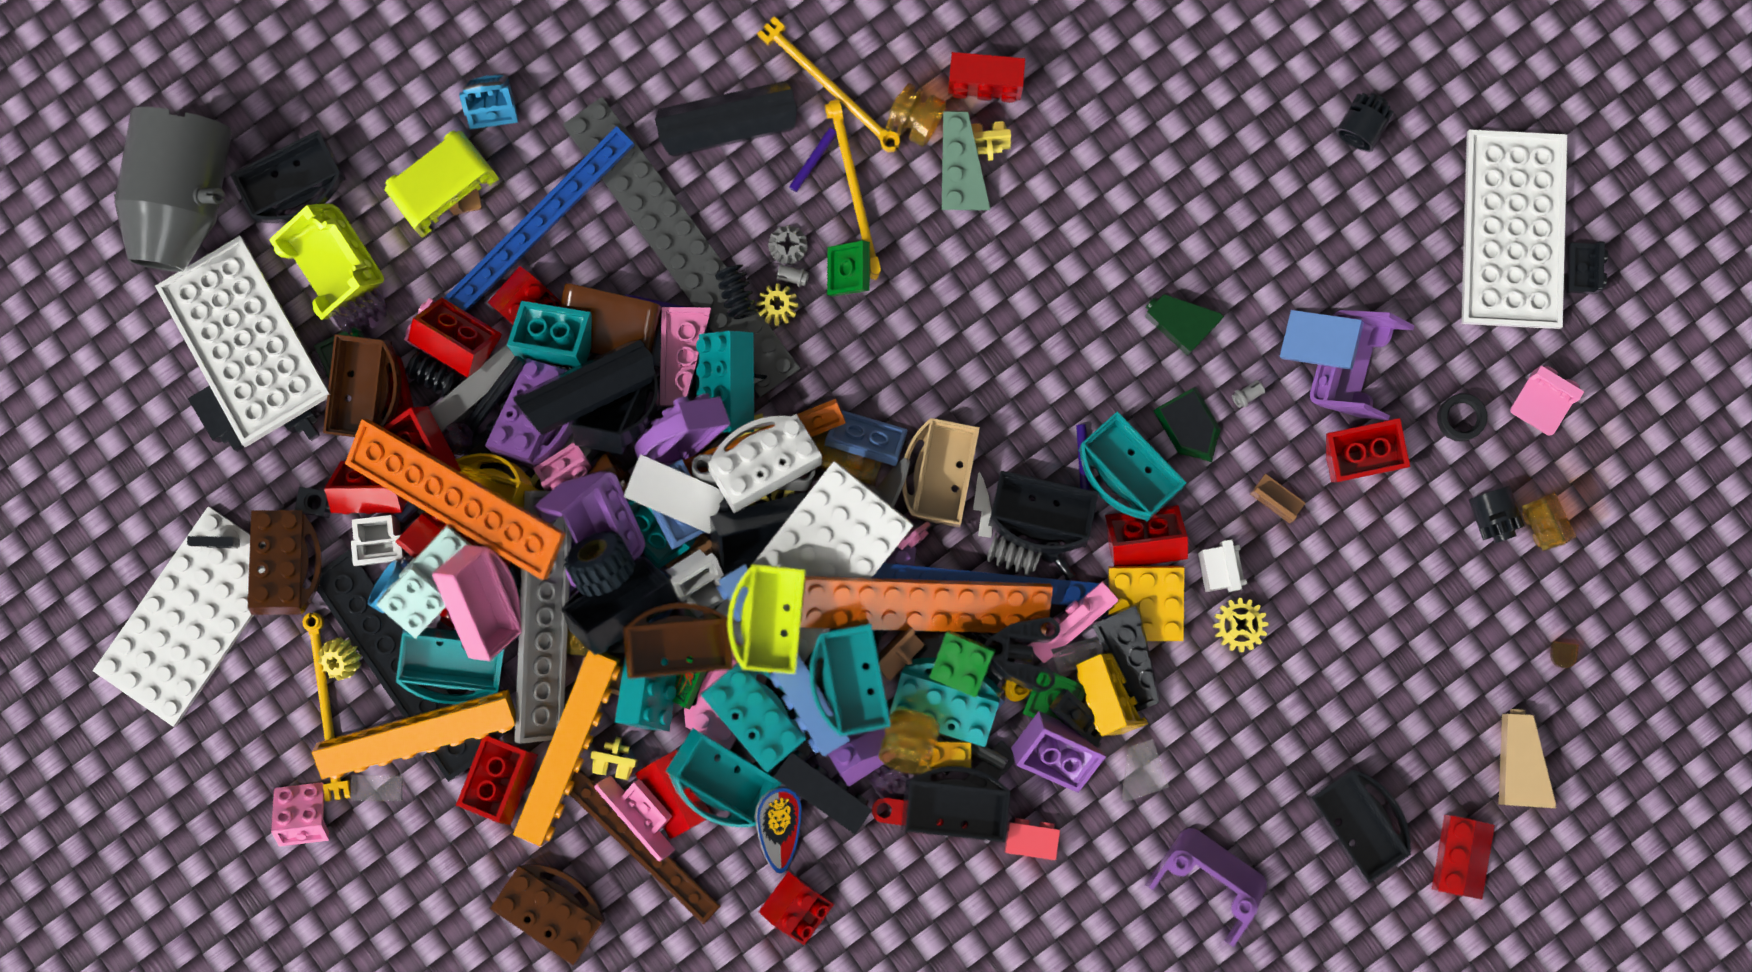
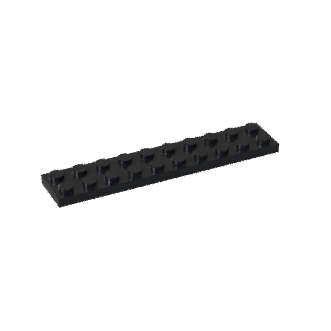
M346 551L323 567L317 592L354 646H358V652L362 655L403 717L408 718L455 705L423 699L407 691L396 682L403 627L386 613H381L368 605V599L375 584L363 566H353L352 551ZM314 574L308 578L310 582H312ZM418 684L420 687L436 693L450 694L446 688ZM469 738L456 746L444 745L437 751L430 752L429 755L447 781L451 782L471 767L482 738Z

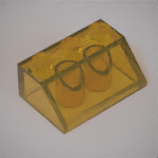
M827 433L811 437L822 455V463L817 469L827 471L831 464L836 461L860 482L876 486L883 462L824 446Z

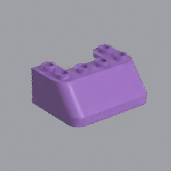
M600 471L564 481L534 506L539 518L546 522H553L559 516L564 517L575 543L594 533L614 531L622 537L634 560L644 550V537L627 499L624 497L618 479L613 473ZM566 570V575H567V577H568V579H569L571 585L574 586V587H576V585L574 584L572 578L570 577L569 573H568L567 570Z

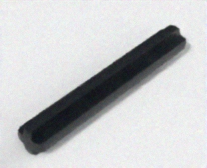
M515 356L464 422L463 432L468 435L475 433L523 370L526 364L524 359L519 356Z

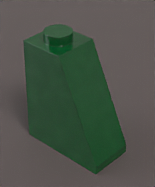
M1165 294L1160 299L1154 297L1145 307L1148 309L1145 317L1187 356L1224 318L1221 313Z

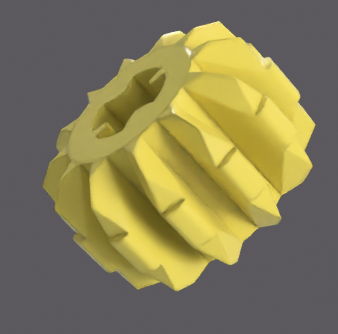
M776 284V291H772V288L767 286L768 295L760 292L759 297L764 301L756 303L757 307L763 308L758 312L759 316L767 315L765 319L767 324L773 318L775 326H779V319H783L784 323L788 324L787 315L795 318L796 313L791 309L799 307L798 303L792 302L797 298L796 294H789L790 288L788 286L783 291H781L780 284ZM776 300H780L784 306H780V310H775L771 304H775Z
M342 637L329 640L324 643L323 648L318 652V655L321 657L318 663L323 665L322 672L327 671L329 678L335 677L338 681L350 678L362 665L359 661L362 655L356 653L358 646H352L350 639L344 641Z

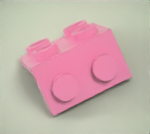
M1541 365L1533 370L1511 406L1510 411L1513 415L1539 431L1551 436L1556 432L1571 405L1580 400L1584 391L1579 389V385L1570 379L1564 380L1558 376V372L1555 369Z

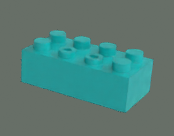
M724 331L699 334V339L696 343V349L699 352L696 369V397L708 393L710 398L721 397L730 425L720 434H731L741 426L754 421V333Z
M1118 411L1082 442L1078 450L1086 477L1094 490L1099 492L1098 495L1120 512L1135 518L1144 519L1146 522L1183 490L1186 485L1185 480ZM1128 451H1132L1134 455L1130 456ZM1091 466L1098 471L1103 482L1110 490L1131 505L1130 508L1114 500L1100 487L1092 475ZM1145 469H1150L1151 473H1146Z
M871 624L820 634L811 657L810 685L815 704L823 719L840 737L890 728L891 725ZM818 658L824 660L823 683L827 699L834 711L832 716H828L823 709L816 688L815 670ZM863 664H869L870 668L864 670L862 668ZM872 688L875 692L873 695H868L867 690Z
M426 627L415 638L403 628L396 682L418 697L443 704H458L498 693L504 649L491 661L468 658L457 631ZM418 684L446 689L473 690L474 692L457 695L442 694L422 688Z
M918 658L911 660L912 663L910 665L906 664L901 673L889 718L985 747L999 705L1001 689L990 678L985 676L979 694L975 698L929 678L932 669L928 668H933L937 658Z
M737 662L733 665V669L727 670L700 695L762 768L769 772L806 740L805 731H801L795 719L789 718L783 703L777 695L756 679L757 674H762L770 679L769 675L771 673L742 669ZM734 712L739 714V717L736 720L732 719V714ZM754 732L755 738L750 739L748 734Z
M692 728L666 770L678 795L692 810L711 822L729 827L756 826V807L761 797L769 790L780 787L782 784L772 775ZM690 788L706 804L720 810L729 811V816L720 817L700 809L684 794V790Z

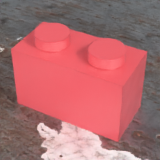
M1015 818L1014 822L1008 823L1005 853L1056 860L1060 830L1054 829L1055 824L1040 822L1039 826L1029 825L1030 820Z

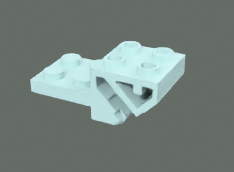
M447 524L430 544L399 574L400 578L388 587L378 600L376 606L416 638L446 607L432 573L465 545H472Z

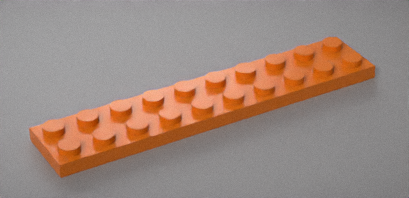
M369 419L361 420L345 462L347 466L541 580L548 579L565 538V532Z
M804 576L800 628L849 629L871 624L872 630H908L912 628L914 631L947 632L950 630L952 632L998 633L1013 623L1048 618L1050 615L1053 586L1047 583ZM1044 623L1041 626V632L1043 634H1046V631L1048 630V628L1046 627L1048 623Z

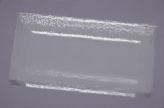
M1098 636L1051 649L1058 674L1077 669V664L1104 654L1103 646Z
M352 775L351 801H402L403 776Z

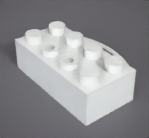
M797 414L793 416H771L749 422L731 433L714 452L711 460L708 462L711 476L735 513L817 468L822 463V455ZM775 425L748 436L733 449L725 452L729 444L744 433L762 426ZM784 461L786 464L780 465L779 463ZM762 473L764 476L760 478L757 475Z

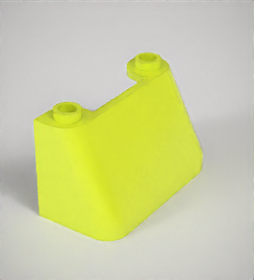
M453 130L444 137L443 142L401 174L390 177L385 183L386 187L384 190L414 230L423 238L432 231L429 228L432 220L436 224L439 221L438 217L474 189L479 191L482 188L479 184L487 182L491 186L499 180V177L462 131L456 132Z
M333 204L306 205L269 239L278 256L295 259L317 293L318 297L313 300L312 305L314 313L321 320L333 317L384 282L382 272L342 211Z

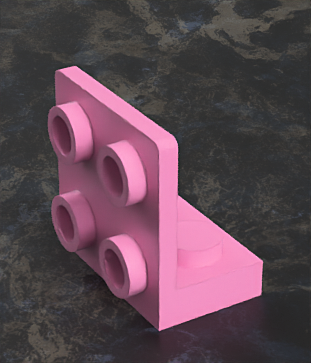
M324 783L278 787L274 789L271 832L279 846L329 841V830L323 820Z

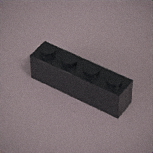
M798 750L795 753L790 752L778 763L771 773L775 779L853 834L858 832L872 812V809L867 806L870 801L859 793L854 797L847 792L849 787L839 779H836L835 782L827 777L829 772L818 764L813 768L806 763L809 758Z

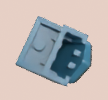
M486 75L469 80L463 87V92L459 93L464 115L467 117L470 129L518 123V115L507 76Z

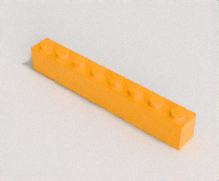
M588 651L513 835L540 847L546 840L551 841L556 829L553 827L555 818L559 819L565 808L562 801L565 795L569 796L575 782L571 780L574 772L578 773L584 762V759L581 758L583 750H588L592 743L593 736L590 733L593 726L597 727L603 716V713L600 712L602 704H607L612 694V690L609 689L612 680L616 681L622 669L619 666L620 658L606 652L594 656Z
M509 690L321 741L316 743L312 754L321 779L329 777L330 779H337L347 772H362L375 764L384 766L397 758L409 759L422 751L430 753L437 751L444 745H459L469 738L481 739L488 736L491 732L499 731L502 733L509 731L516 724V710Z

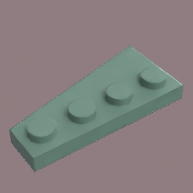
M943 110L942 210H990L968 111Z

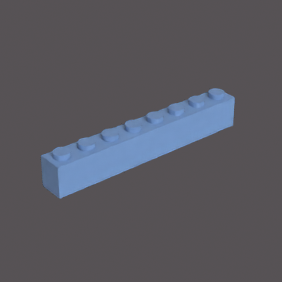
M746 565L718 580L720 585L716 588L723 600L729 598L731 602L736 586L748 570ZM747 587L741 588L736 600L733 617L737 622L741 621L742 607L748 593ZM784 630L780 632L782 637L787 636ZM798 653L795 674L773 672L769 675L775 687L781 686L786 694L782 699L788 709L794 708L799 717L795 718V721L801 731L807 730L812 739L808 740V743L815 754L820 752L824 757L850 741L847 736L840 737L821 716L812 695L810 673ZM816 685L823 709L828 716H832L833 711Z

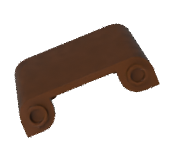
M565 284L560 307L586 311L592 314L590 353L602 355L629 341L641 340L653 357L661 324L662 307L660 305L579 285Z

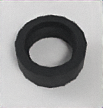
M1459 393L1448 398L1440 406L1437 413V423L1440 431L1447 438L1465 442L1477 437L1484 430L1487 424V410L1484 403L1478 397ZM1458 403L1470 405L1477 415L1475 426L1469 431L1459 432L1449 424V410Z

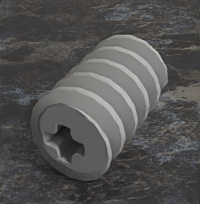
M996 532L987 554V562L990 563L996 557L997 566L1006 561L1007 570L1014 564L1015 573L1018 574L1024 568V576L1028 577L1031 572L1035 571L1041 552L1034 554V551L1028 549L1025 551L1020 546L1015 547V544L1010 541L1006 543V538L1003 536L997 540Z

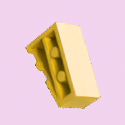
M1100 654L1076 665L1078 680L1084 687L1086 702L1092 709L1095 717L1094 724L1101 736L1125 734L1148 724L1145 717L1140 718L1134 707L1137 704L1135 697H1129L1123 684L1126 683V680L1112 654Z

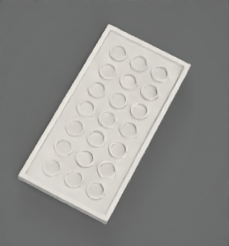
M1487 130L1467 131L1461 324L1561 329L1563 327L1566 134Z
M241 236L236 237L189 265L183 272H177L155 286L237 437L245 448L327 399L329 395L328 388Z
M834 461L752 565L805 570L804 576L872 578L914 524ZM729 598L724 600L716 609V611L728 617L730 605ZM785 604L783 610L789 611L790 606ZM733 617L734 638L743 645L741 621L737 622ZM799 627L797 653L803 663L814 650L819 635L828 633L829 628Z
M207 507L188 536L236 537L240 539V547L238 549L191 547L187 545L186 537L93 669V672L173 727L178 725L254 616L250 614L247 608L250 534L211 507ZM262 544L259 548L263 549L266 545ZM261 568L259 573H263L265 569Z

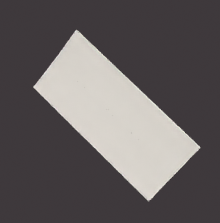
M641 454L624 494L625 498L709 534L711 531L710 516L718 513L719 504L724 498L720 489Z

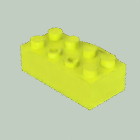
M752 565L739 581L729 605L728 635L734 655L742 669L795 674L805 570ZM747 587L748 593L741 612L743 645L737 646L733 631L734 608L741 588ZM785 604L790 606L789 611L783 610ZM782 630L787 631L786 637L781 636L780 632Z

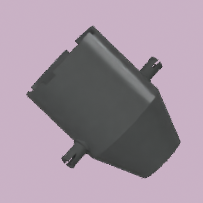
M135 107L130 112L118 184L114 191L116 192L114 194V203L129 262L159 270L183 272L215 225L219 204L224 201L220 197H225L222 185L232 131L230 127L221 122L185 112V117L169 114L170 109Z

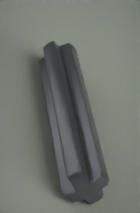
M941 733L939 734L941 738L947 741L967 742ZM972 743V755L1000 770L1006 767L1009 760L1007 757L987 746L983 747Z

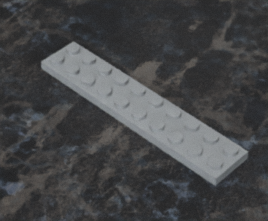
M552 490L525 491L524 509L539 517L534 506ZM561 516L553 522H548L566 533L548 579L541 580L523 568L521 571V634H519L515 719V742L517 743L552 740L564 711L568 625L561 609L569 600V579L566 575L564 563L565 557L571 549V532L564 517Z

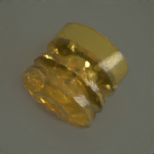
M908 83L903 91L899 93L891 107L886 129L892 132L899 124L897 135L901 136L910 128L909 141L924 148L938 126L947 101L932 94L924 103L922 102L924 90L918 89L913 96L915 85Z
M896 710L891 712L889 715L891 727L885 728V736L882 739L878 753L879 759L885 765L900 772L910 774L927 772L931 767L934 755L933 748L937 744V737L940 733L939 724L930 716L918 711Z

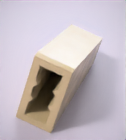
M1510 709V714H1502L1499 804L1556 808L1534 716L1525 715L1526 710Z

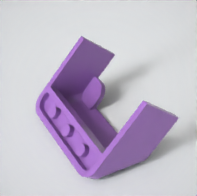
M1337 311L1333 316L1358 319L1364 322L1353 370L1318 365L1310 391V399L1321 407L1359 418L1389 420L1390 415L1374 408L1372 397L1361 392L1373 347L1387 345L1391 340L1394 329L1413 330L1414 325L1389 312Z
M1194 828L1184 829L1178 835L1145 886L1154 890L1167 870L1177 876H1185L1192 871L1195 865H1198L1237 893L1231 903V911L1238 920L1224 940L1234 947L1258 910L1267 888L1266 879L1259 872L1199 830Z

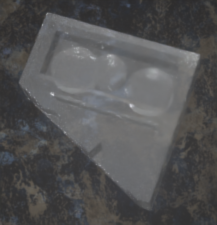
M1153 739L1128 747L1122 802L1124 803L1168 788L1169 784Z

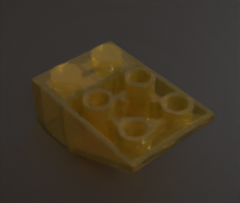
M1555 492L1522 506L1523 519L1527 525H1531L1534 531L1532 535L1533 540L1543 551L1564 545L1576 538L1575 532Z

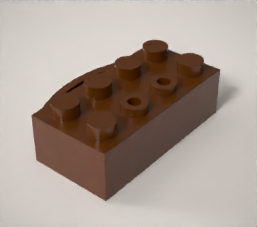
M335 334L323 433L355 437L362 419H369L381 427L386 426L393 420L400 401L402 381L400 366L392 347V341ZM391 363L394 382L393 395L389 410L383 419L384 408L389 395V364ZM351 371H354L353 377L350 375ZM349 395L351 396V401L347 399Z
M251 510L247 608L251 615L303 614L316 594L322 574V553L316 532L302 510ZM311 535L315 546L316 565L311 585L308 589H305L303 585L309 564L305 536ZM265 544V545H266L265 548H263V549L259 548L260 545ZM261 568L265 569L263 573H259Z
M690 603L662 605L645 611L623 627L627 678L633 679L733 669L731 644L728 635V617L711 608ZM675 608L698 610L704 614L701 619L689 616H672L652 623L646 621L649 615ZM688 656H691L693 659L691 663H688L686 660ZM663 658L667 659L666 665L661 664Z
M523 864L518 866L490 907L492 911L573 966L578 963L605 922V917L595 897L579 880L560 869L540 864ZM543 871L552 873L570 882L588 900V907L583 906L565 887L542 878L541 873ZM526 916H529L531 918L530 923H527L525 921ZM547 930H550L552 932L551 937H548L546 935Z

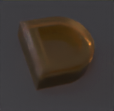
M1553 641L1550 652L1552 663L1559 668L1573 666L1577 661L1579 645Z

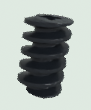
M744 265L724 268L715 275L716 280L721 281L718 284L719 289L725 290L721 293L722 299H728L724 303L725 308L730 309L727 312V316L737 320L758 313V309H750V306L756 303L755 300H747V297L753 294V292L744 290L750 284L749 281L741 280L747 273L738 271Z
M419 349L409 360L405 374L408 373V378L412 380L416 378L417 383L420 385L425 383L427 389L433 388L436 394L442 392V397H446L458 386L461 376L455 377V369L448 373V365L446 364L439 368L440 361L438 359L430 363V354L421 358L423 351Z

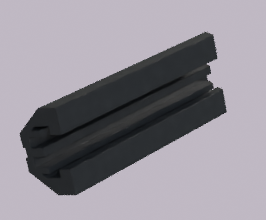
M785 81L660 108L655 117L660 142L667 153L675 157L791 131L795 128L797 108L792 88Z
M641 340L629 341L513 396V400L541 435H544L652 383L655 375L653 357Z

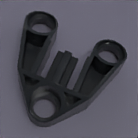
M1048 617L1010 624L984 643L985 646H989V643L994 641L1001 644L1002 652L999 655H993L991 664L1002 678L1039 693L1046 692L1054 685L1055 675L1049 668L1008 662V659L1032 661L1033 646L1009 644V641L1023 643L1051 642L1060 632V625L1055 619ZM1042 624H1052L1055 630L1052 636H1045L1041 632ZM1039 673H1046L1049 676L1050 683L1048 686L1043 687L1037 683L1036 677Z

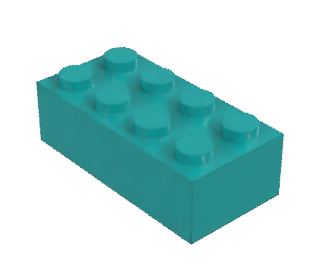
M625 656L615 723L647 730L670 732L674 705L672 700L676 696L675 682L677 674L627 678ZM663 658L661 664L666 665L667 659Z

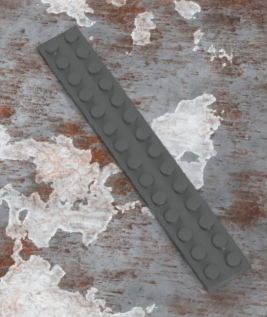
M599 98L562 124L585 157L616 126L635 144L601 179L693 306L712 309L708 322L713 333L724 331L754 333V374L768 376L754 383V390L759 397H764L801 370L765 322V319L759 316V313L738 320L727 316V312L730 309L725 308L724 303L728 299H722L721 293L725 290L719 289L718 284L721 281L716 280L715 277L719 271L727 267L604 98ZM754 304L750 306V309H757Z

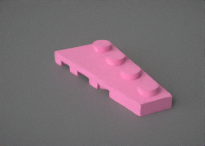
M662 307L660 406L674 407V400L680 397H688L699 358L696 343L699 339V334L706 333L712 311L711 308Z

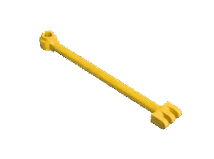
M773 16L770 19L771 23L776 26L775 29L768 23L763 26L769 33L768 36L761 30L756 33L768 46L774 41L779 44L835 98L839 99L850 112L878 137L884 151L894 152L897 147L899 148L900 139L898 134L883 129L782 35L786 28L777 18ZM893 140L895 142L894 147L887 146L886 142Z
M839 99L829 101V104H825L827 119L832 118L835 125L862 241L870 242V278L876 280L879 277L881 268L878 257L875 254L843 121L842 108Z
M313 612V615L312 613L306 614L302 622L304 628L309 631L324 737L325 740L335 738L326 671L322 672L323 665L318 663L321 658L318 652L322 648L320 634L321 629L324 627V618L319 613ZM314 617L316 620V624L311 627L309 626L308 621L310 618ZM341 777L337 779H330L331 783L323 784L326 802L332 801L331 791L333 790L335 800L342 799L341 789L344 790L345 798H351L350 780L341 781Z

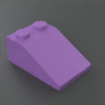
M889 718L890 728L848 735L847 737L850 741L828 754L848 787L912 747V744L895 719Z
M1038 711L1011 747L1016 766L1079 793L1106 758L1104 752L1060 720Z

